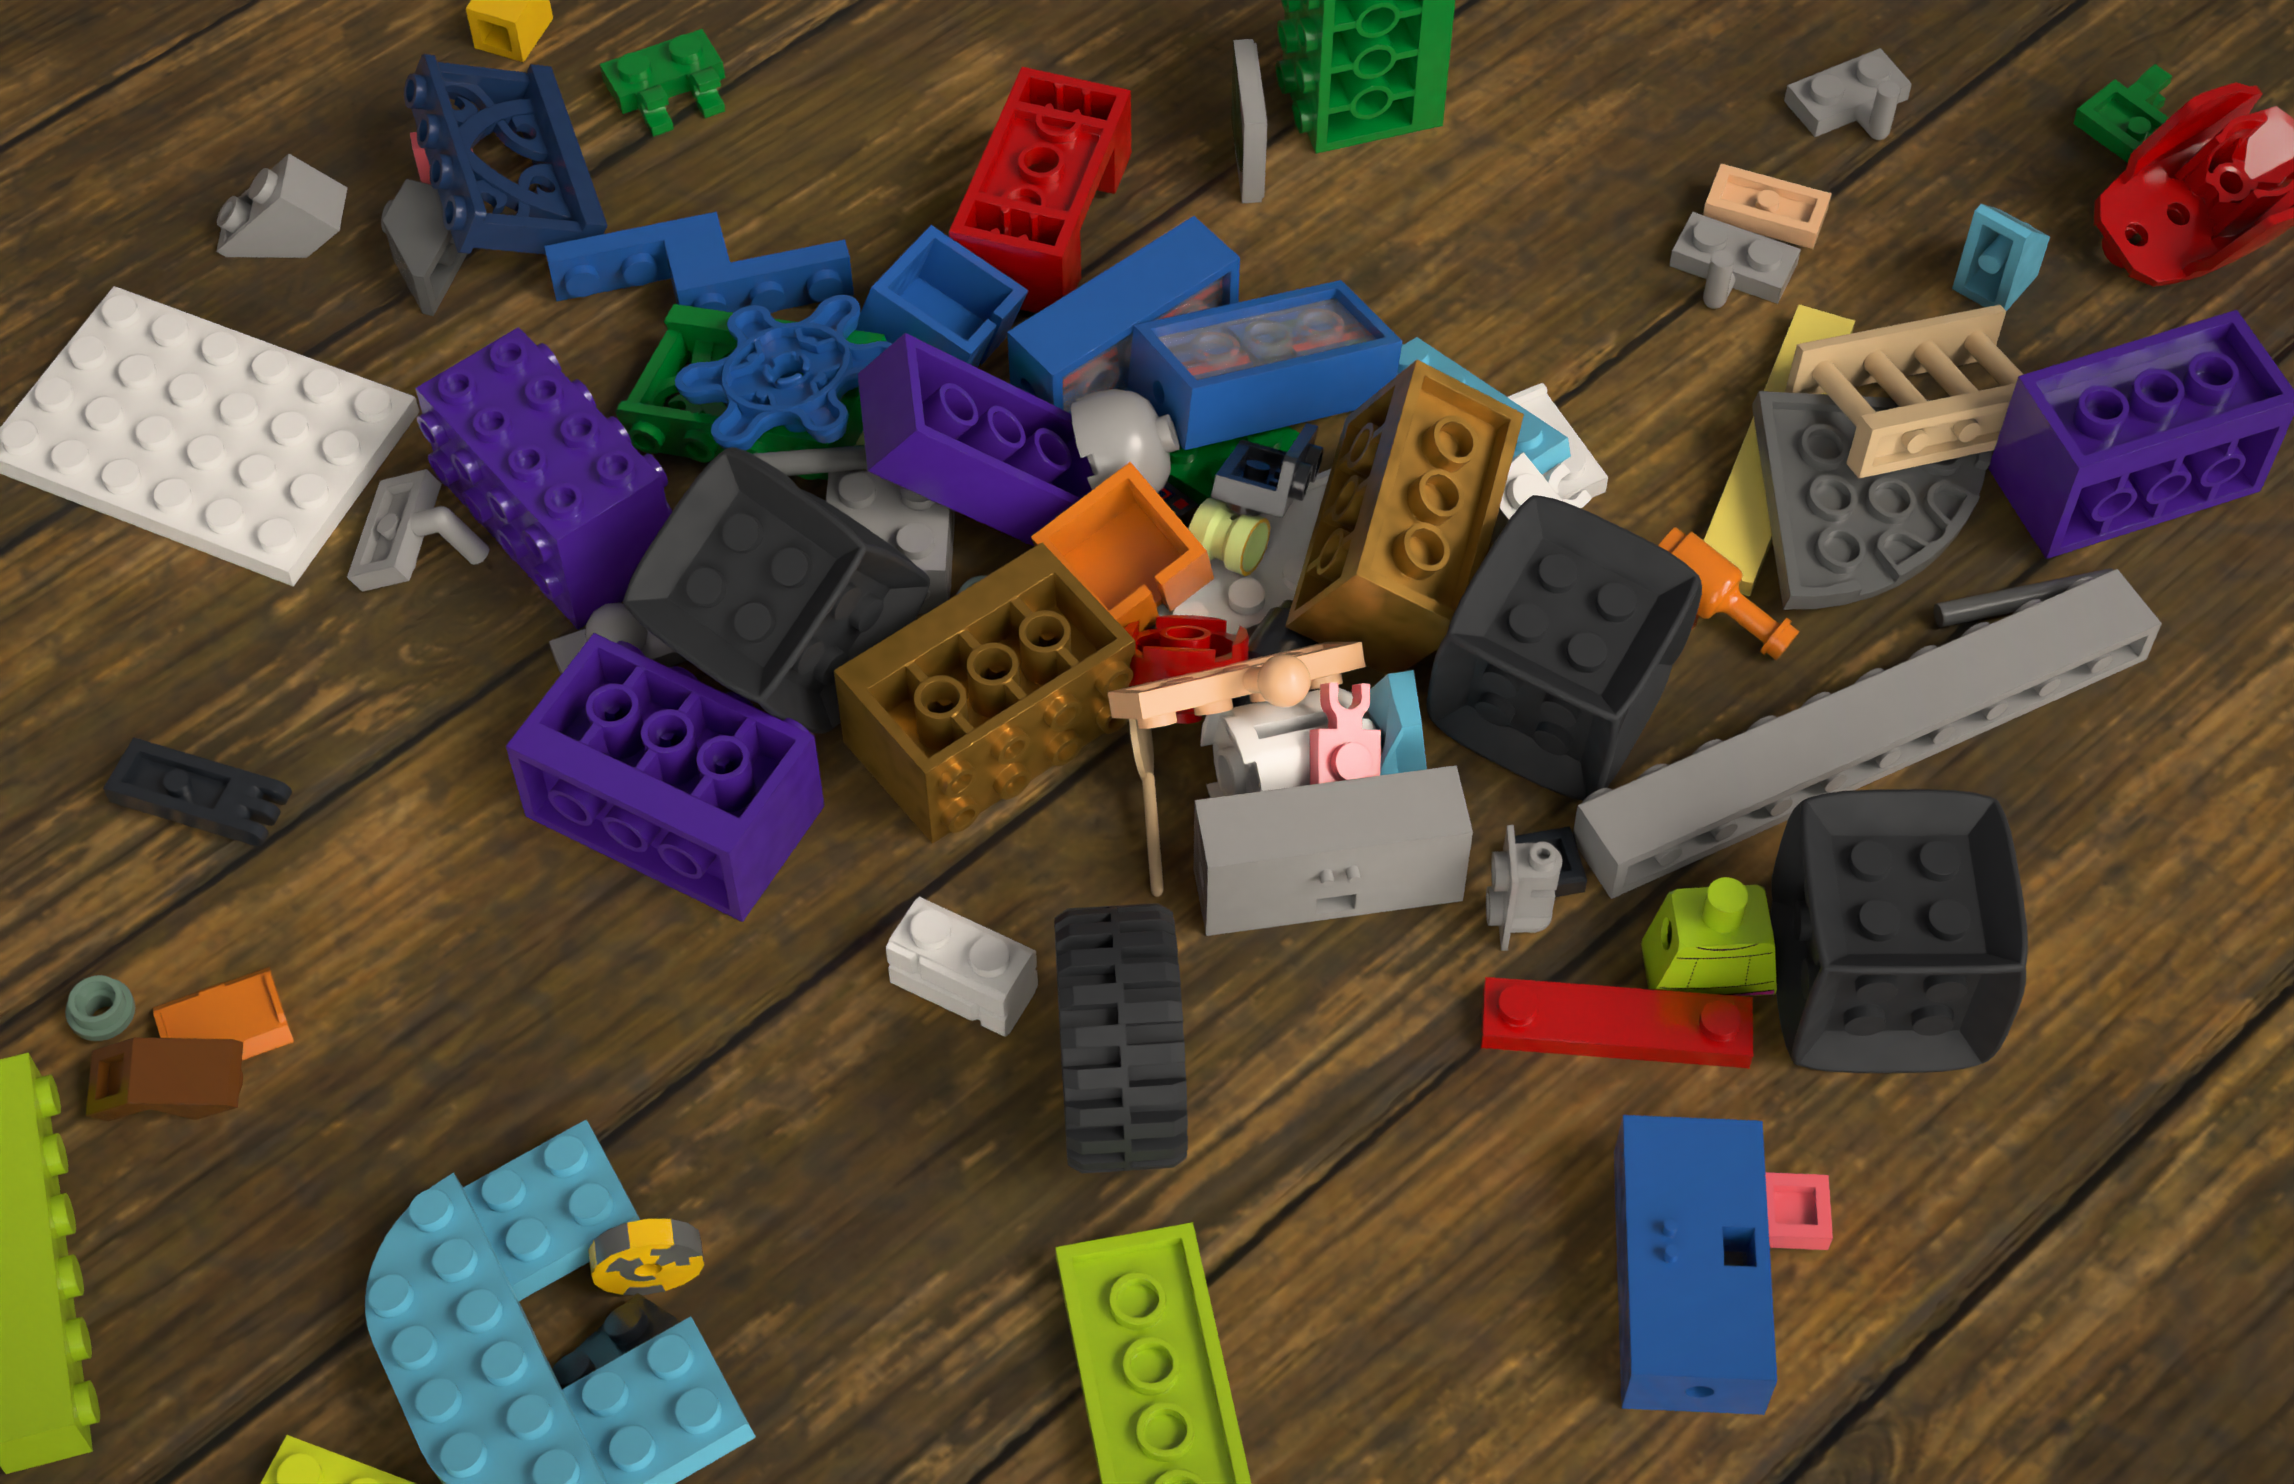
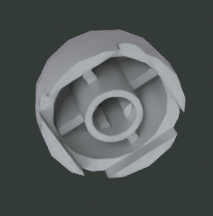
M1111 389L1098 391L1075 399L1076 402H1072L1071 405L1072 425L1080 458L1088 457L1094 473L1093 476L1087 477L1091 489H1095L1131 462L1154 490L1159 493L1164 488L1170 475V452L1179 450L1177 432L1169 414L1158 417L1149 400L1136 392Z

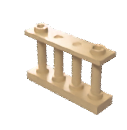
M1995 305L1797 344L1785 392L1828 394L1856 426L1846 464L1858 478H1864L1994 450L2018 376L2024 374L1996 346L2006 310L2001 305ZM1979 362L2000 387L1979 391L1956 366ZM1928 372L1950 397L1927 401L1905 376ZM1877 382L1899 407L1876 412L1854 387Z

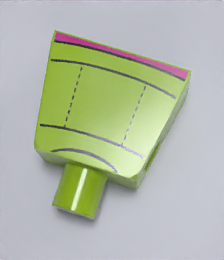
M1723 877L1713 881L1709 887L1676 889L1667 894L1641 943L1648 989L1733 996L1776 994L1775 943L1764 887L1759 885H1743L1734 878Z

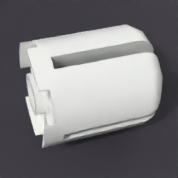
M1338 687V701L1342 707L1347 709L1352 703V692ZM1320 689L1309 691L1301 702L1291 707H1277L1265 701L1234 707L1232 710L1207 715L1202 725L1201 747L1213 744L1214 764L1218 782L1206 784L1210 798L1310 785V730L1328 729V717L1321 707ZM1367 710L1362 717V730H1377L1375 724L1369 719V712Z

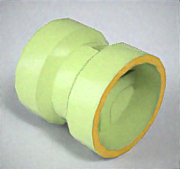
M1208 498L1195 512L1189 526V531L1207 550L1210 561L1219 559L1224 562L1225 568L1248 576L1258 567L1264 556L1270 538L1271 527L1269 520L1265 517L1243 514L1239 516L1227 508L1225 502Z

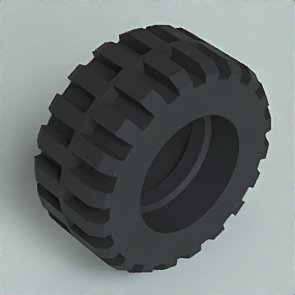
M1158 903L1067 908L1054 918L1068 1166L1081 1173L1174 1168L1187 1158L1188 1115L1181 982L1173 912Z

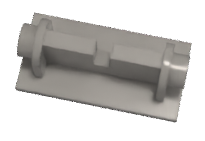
M1507 825L1503 851L1492 852V886H1487L1486 890L1488 926H1499L1501 951H1508L1510 933H1536L1549 926L1552 920L1555 890H1557L1562 867L1561 854L1550 843L1515 844L1514 825Z

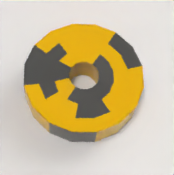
M644 1219L624 1223L608 1229L593 1240L588 1249L591 1276L594 1284L606 1292L620 1295H635L636 1293L648 1295L671 1290L686 1284L698 1276L705 1265L699 1230L689 1223L674 1219Z

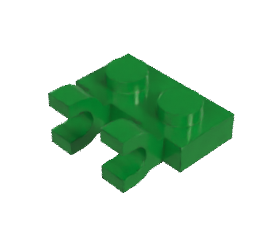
M703 29L679 35L662 43L636 52L627 53L621 57L599 64L603 82L622 114L639 109L653 137L674 130L673 122L665 109V106L669 105L668 98L690 91L704 118L725 112L724 102L716 89L721 86L720 80L726 78L723 61Z
M2154 64L2129 88L2114 79L2077 108L2073 124L2128 163L2131 153L2169 119V117L2159 111L2164 106L2166 100L2159 93L2171 83L2172 75Z

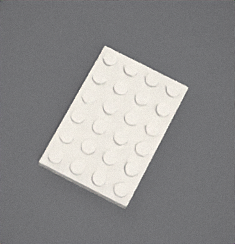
M113 286L0 427V474L294 587L418 415L419 408L416 398L412 395Z

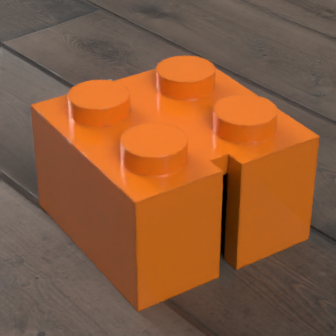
M1131 462L1031 536L1034 546L1043 542L1123 628L1129 623L1139 620V632L1148 630L1156 624V617L1159 616L1157 607L1162 603L1171 612L1214 579L1207 550Z

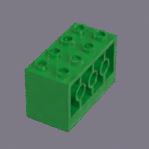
M1281 0L1285 13L1284 19L1277 22V33L1283 51V59L1276 61L1277 82L1282 94L1290 93L1293 100L1292 111L1296 128L1300 134L1307 133L1316 154L1443 126L1455 0Z

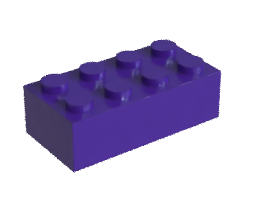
M906 333L858 373L868 472L1032 546L1034 544L1031 536L1092 491L1087 477L1093 476L1094 473L1088 457L1080 458L1071 413Z

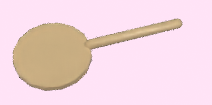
M1129 719L1134 758L1143 786L1151 893L1159 897L1163 894L1164 887L1155 777L1153 775L1154 752L1151 728L1139 729L1137 719Z

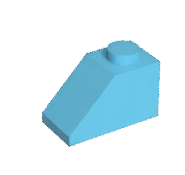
M1980 204L1974 211L1952 289L1984 307L2001 305L2007 311L2038 276L2050 236L2000 209Z

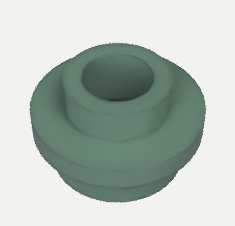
M102 975L91 976L80 981L72 989L66 1004L65 1015L68 1024L76 1035L90 1041H103L117 1036L129 1026L135 1014V1000L128 987L122 982ZM102 1007H111L105 1013L98 1016H93V1014L98 1009Z

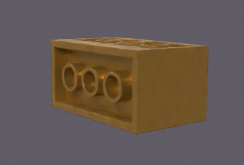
M1415 360L1346 417L1285 627L1318 643L1328 641L1362 642L1365 665L1385 675L1404 672L1437 650L1448 632L1452 616L1462 595L1488 553L1524 414L1419 360Z
M1042 542L834 670L843 742L933 844L950 832L958 833L965 830L976 820L981 812L1001 799L1008 800L1016 797L1029 785L1032 779L1053 766L1059 767L1067 764L1076 757L1082 747L1104 733L1111 734L1120 730L1129 721V719L1112 718L1108 692L1129 687V683L1133 678V671L1129 667L1133 655L1136 654L1135 640Z

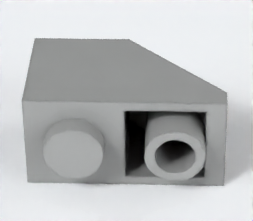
M288 154L271 170L268 168L262 169L253 180L250 188L241 196H232L225 202L217 218V225L221 227L216 252L225 257L307 258L340 231L347 187Z

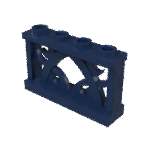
M421 55L415 73L409 74L406 79L404 101L407 108L412 109L417 125V142L419 147L425 150L430 165V182L432 187L438 190L443 206V223L445 228L451 231L458 253L470 254L473 248L546 254L544 246L604 234L608 225L551 66L530 64L527 72L437 62L435 55ZM450 99L455 100L454 105H456L460 110H454L452 108ZM495 132L496 136L508 148L531 159L533 166L528 167L522 172L516 184L489 167L471 149L481 139ZM522 132L524 139L519 137L516 133ZM540 184L541 189L537 185L535 192L529 190V185ZM483 201L491 204L493 207L492 213H486ZM505 206L515 211V215L500 213H502Z

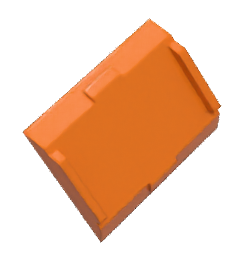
M270 967L153 1007V1015L160 1038L238 1040L243 1042L242 1061L294 1042Z

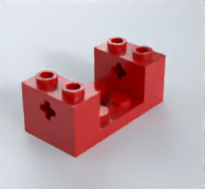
M1021 66L949 230V237L1029 290L1020 308L1021 310L1038 313L1077 289L1081 279L1080 230L1097 190L1112 194L1116 193L1132 154L1131 90Z

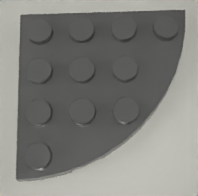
M1759 391L1752 404L1783 610L1818 609L1846 605L1872 598L1901 585L1922 572L1946 550L1961 531L1980 498L1979 493L1983 486L1985 471L1991 461L1992 451L1858 478L1846 464L1856 426L1828 395ZM1862 396L1876 412L1899 407L1892 398Z

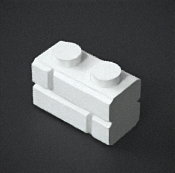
M921 897L915 899L886 946L887 962L890 964L888 967L890 983L968 1020L974 1021L978 1019L981 1022V1026L1004 1037L1011 1032L1038 986L1037 970H1035L1037 966L1035 950Z

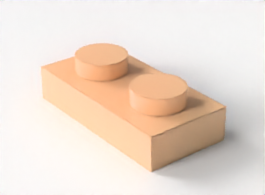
M1720 164L1707 197L1703 215L1759 235L1814 249L1832 193Z

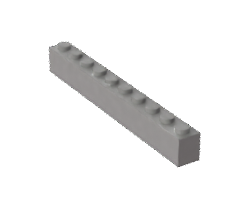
M2118 569L2095 579L2089 576L2081 578L2059 595L2043 602L2040 599L2031 600L2019 607L2013 615L1995 623L1982 622L1968 629L1960 638L1938 648L1935 645L1926 646L1914 653L1908 661L1884 671L1881 668L1871 670L1860 677L1855 684L1833 694L1829 692L1819 693L1808 699L1801 708L1778 718L1773 715L1764 717L1755 722L1746 732L1726 741L1719 739L1709 741L1699 747L1691 756L1669 766L1667 764L1654 765L1644 771L1635 781L1614 790L1603 788L1595 791L1577 808L1573 829V837L1577 849L1611 899L1787 821L1793 809L1804 799L1825 793L1856 790L2146 660L2162 623Z

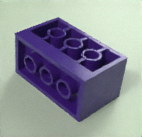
M2234 310L2018 376L1988 469L2044 557L2049 559L2260 492L2294 416V389L2238 310Z
M596 633L591 635L506 745L527 818L741 922L745 920L825 806L815 738L802 724L790 718L780 720L755 708L749 700L737 693H722L701 683L691 672L678 666L669 668L647 658L637 647L628 642L618 641L615 643Z

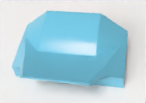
M1414 670L1387 674L1370 689V704L1368 708L1369 719L1375 724L1377 730H1381V746L1383 750L1380 775L1426 770L1423 730Z

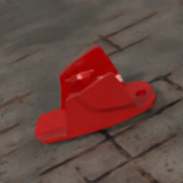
M2235 82L2206 91L2190 99L2131 153L2126 170L2097 197L2094 207V226L2096 225L2103 235L2102 250L2112 264L2127 270L2129 273L2128 277L2152 287L2176 284L2198 278L2254 252L2294 226V119L2277 106L2249 114L2263 94L2257 85L2248 86ZM2139 233L2142 240L2136 245L2131 244L2128 240Z

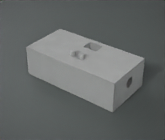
M1457 765L1195 800L1193 870L1206 936L1463 901L1473 830Z

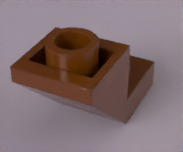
M133 1037L93 1050L86 1116L109 1122L152 1109L198 1120L238 1108L239 1093L243 1085V1072L241 1069L243 1042L234 1039Z

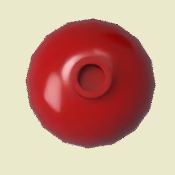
M1166 615L1156 617L1155 629L1139 632V620L1129 623L1124 628L1135 640L1136 654L1133 655L1129 667L1133 671V678L1129 683V687L1224 667L1248 660L1249 636L1247 630L1239 626L1236 635L1226 633L1227 620L1196 615ZM1194 708L1176 712V723L1179 724L1196 723L1203 718V715H1195Z

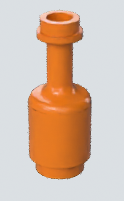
M1674 527L1658 545L1685 562L1699 575L1702 583V595L1697 611L1699 617L1709 619L1719 612L1727 614L1763 642L1760 653L1763 655L1767 653L1776 661L1799 634L1800 631L1791 625L1792 621L1786 618L1782 623H1778L1742 595L1739 589V584L1743 577L1742 571L1692 531L1686 535L1677 527Z

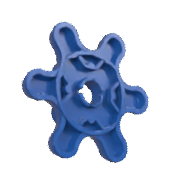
M837 295L825 299L818 305L811 316L795 323L776 321L771 316L769 310L763 306H746L735 311L727 322L730 334L738 341L735 350L721 360L697 362L684 367L675 378V386L689 403L701 405L723 402L728 404L725 412L711 426L714 440L724 450L727 448H738L746 451L754 445L764 432L784 425L791 432L807 431L817 442L831 443L842 438L847 428L848 411L846 406L839 400L846 392L859 386L858 373L892 343L877 341L868 344H854L846 340L856 330L860 318V305L856 298L849 295Z

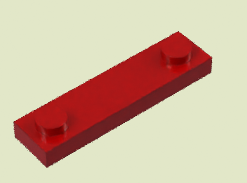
M1485 977L1481 1048L1749 1069L1753 1058V997Z

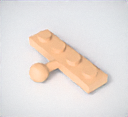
M1328 641L1245 660L1224 667L1108 692L1111 716L1112 718L1137 719L1139 729H1149L1176 723V712L1189 708H1194L1195 715L1198 716L1232 710V698L1245 695L1250 696V702L1267 701L1277 707H1291L1301 702L1306 697L1309 689H1320V684L1324 683L1342 684L1341 673L1366 667L1362 642Z

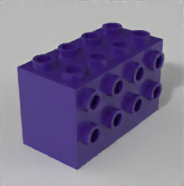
M518 327L416 387L422 414L417 416V422L422 433L432 446L433 452L428 455V461L434 473L465 505L472 516L496 539L509 557L517 562L538 585L542 593L559 608L578 630L586 625L591 614L596 609L608 603L623 602L627 587L639 562L672 513L664 492V487L668 485V479L659 462L651 454L642 456L632 446L626 429L617 418L611 416L606 419L596 408L595 401L587 387L578 379L571 382L561 372L559 362L550 348L544 343L536 345Z

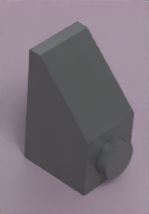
M406 179L395 199L389 200L385 205L382 213L381 227L387 235L393 260L423 314L434 316L464 262L467 253L457 252L451 231L447 230L444 226L443 206L438 190L434 189L430 184Z

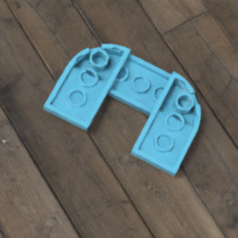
M587 1119L465 1187L461 1185L455 1174L452 1173L430 1189L418 1194L386 1235L371 1266L365 1295V1315L368 1331L419 1448L427 1463L443 1484H676L756 1437L691 1316L561 1389L519 1301L590 1262L588 1249L593 1240L608 1229L624 1223L640 1220Z

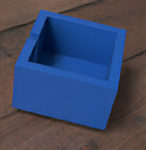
M930 225L871 287L860 313L856 330L884 334L886 341L892 344L906 333L978 368L979 364L982 365L1007 337V332L1011 329L1029 290Z

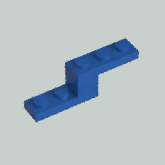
M717 212L544 246L556 301L587 297L592 294L631 286H641L666 279H671L678 305L733 313L740 308L752 305L763 306L770 313L778 310L823 302L832 296L854 295L850 255L845 239L730 262Z

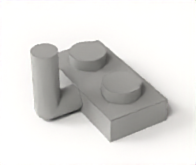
M1879 48L1787 85L1784 101L1814 137L1857 120L1873 139L1882 140L1890 133L1897 104L1908 100L1912 83L1884 51Z
M1692 212L1672 250L1669 266L1706 279L1703 300L1709 308L1718 309L1722 307L1732 288L1778 304L1798 264L1801 249Z
M427 469L380 481L347 576L362 592L410 581L425 535L439 533L473 565L481 563L489 553L488 545L449 508L442 506L434 508L442 483Z

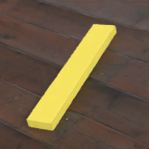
M1799 304L1764 391L1785 392L1797 344L1852 334L1855 320ZM1754 416L1704 538L1707 544L1742 571L1743 577L1740 581L1739 589L1746 596H1750L1772 541Z

